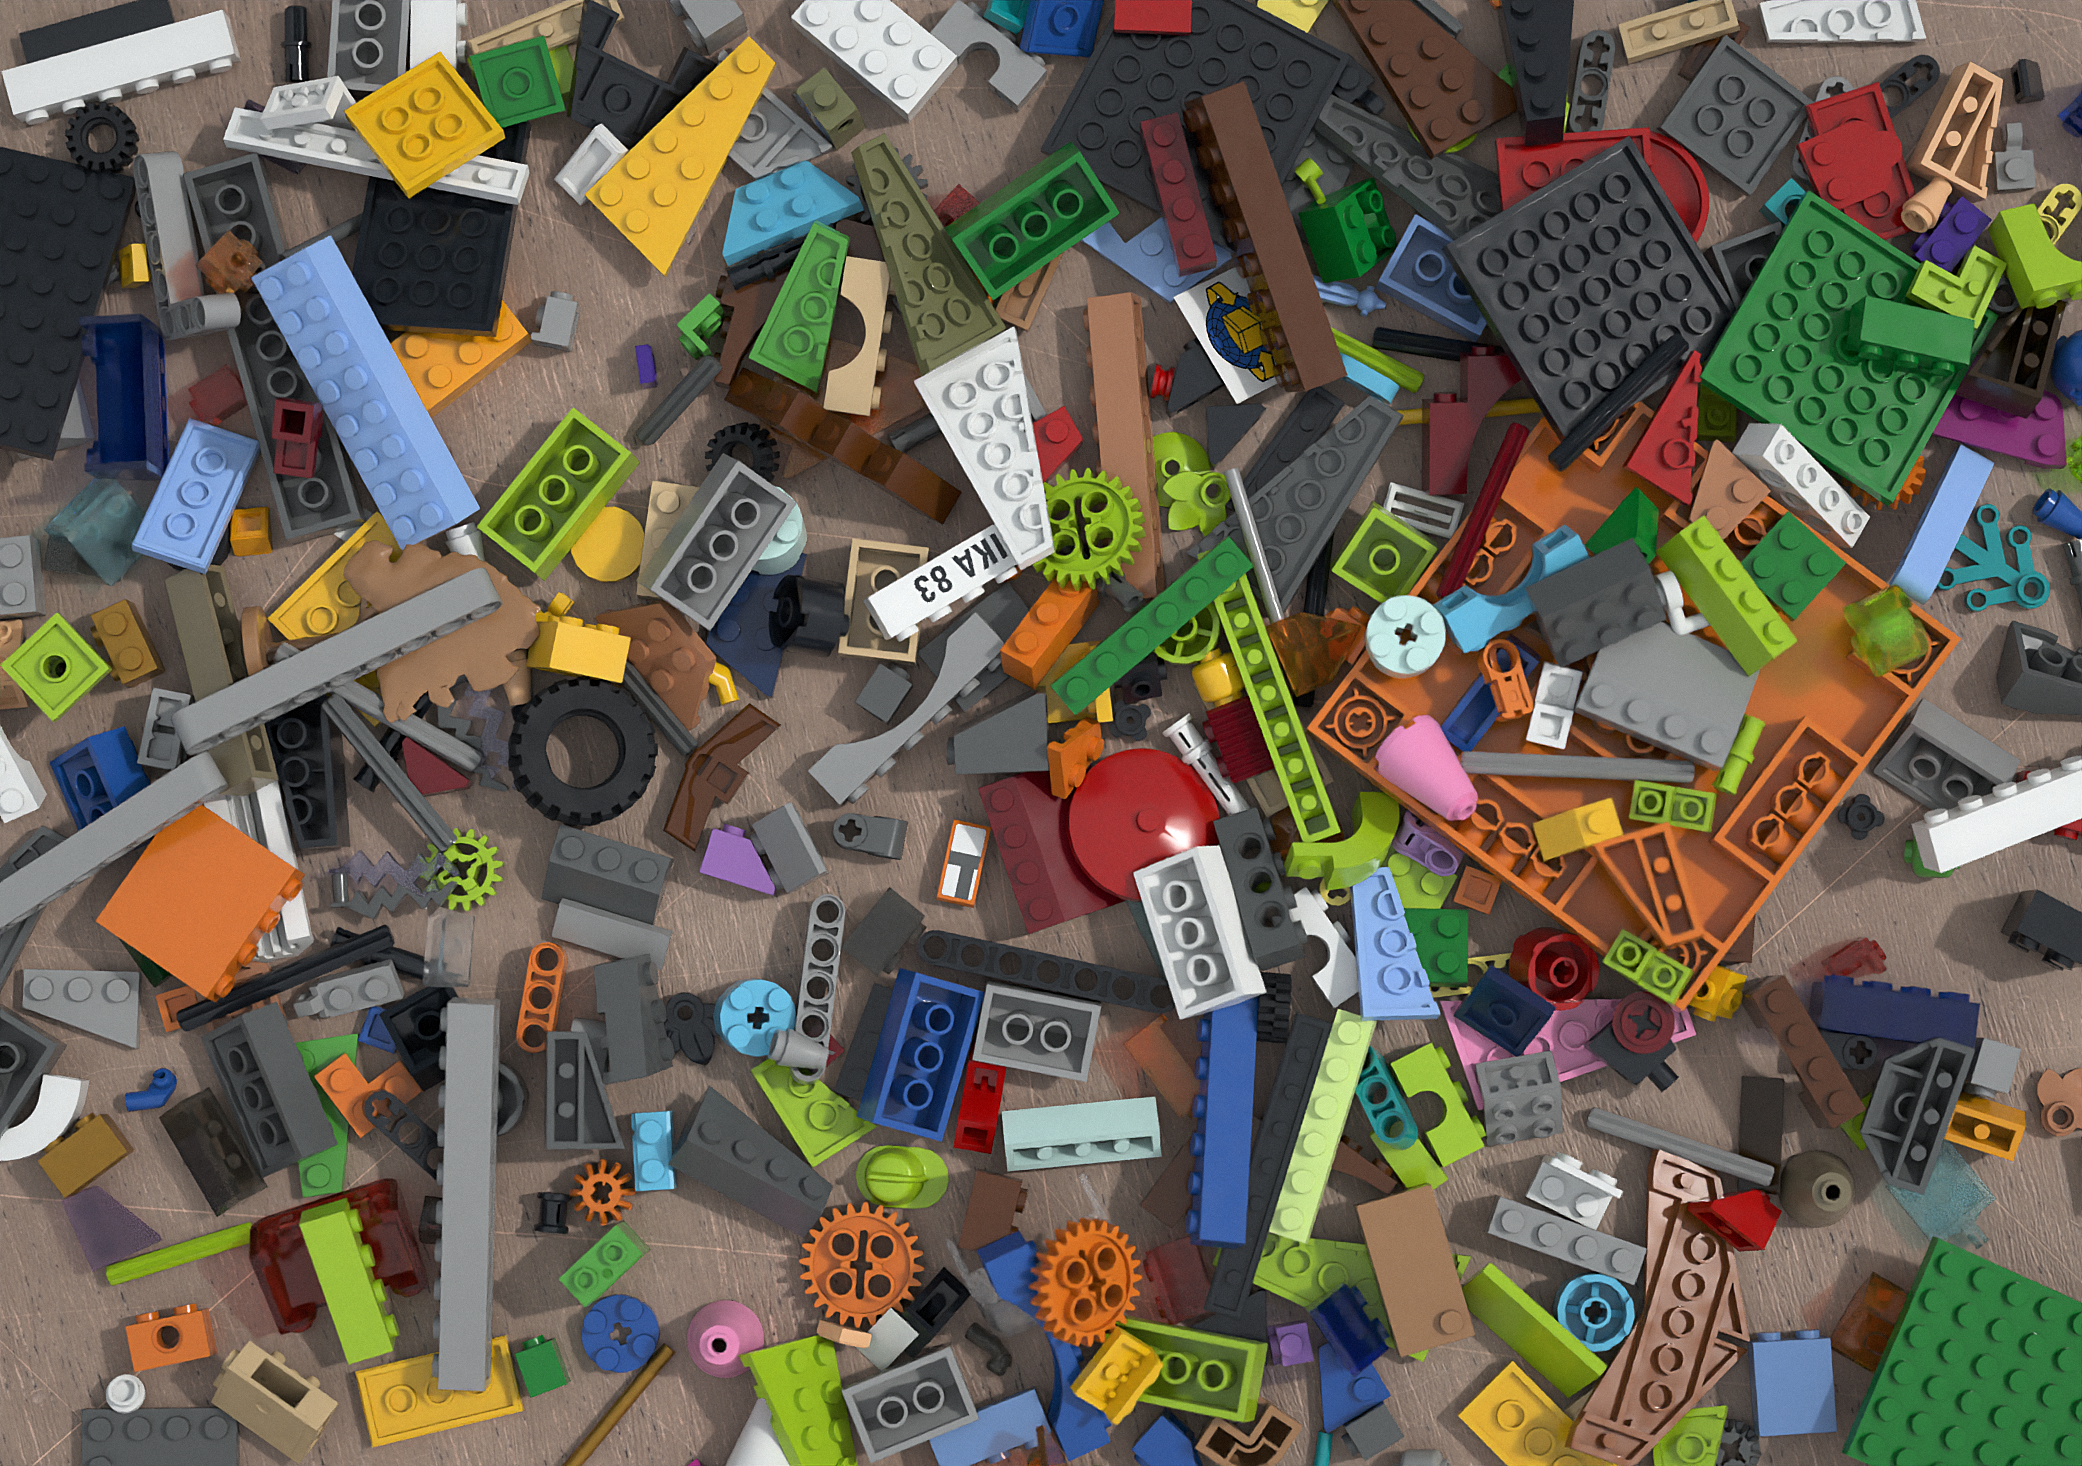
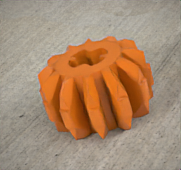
M600 1159L598 1174L591 1163H587L584 1165V1169L589 1178L580 1174H575L573 1177L575 1182L583 1185V1189L576 1188L570 1190V1196H582L584 1200L575 1204L574 1209L575 1211H580L588 1206L590 1209L585 1215L587 1222L592 1221L596 1213L599 1212L600 1225H606L608 1223V1211H610L616 1221H620L623 1217L617 1206L619 1205L626 1210L633 1208V1204L623 1199L624 1195H635L637 1191L633 1187L624 1188L623 1183L633 1178L631 1173H627L621 1178L617 1177L622 1167L621 1163L616 1162L609 1173L607 1172V1160ZM599 1181H603L602 1186L609 1183L613 1191L608 1194L610 1199L608 1203H604V1198L599 1200L595 1198L594 1193L598 1191L597 1183Z

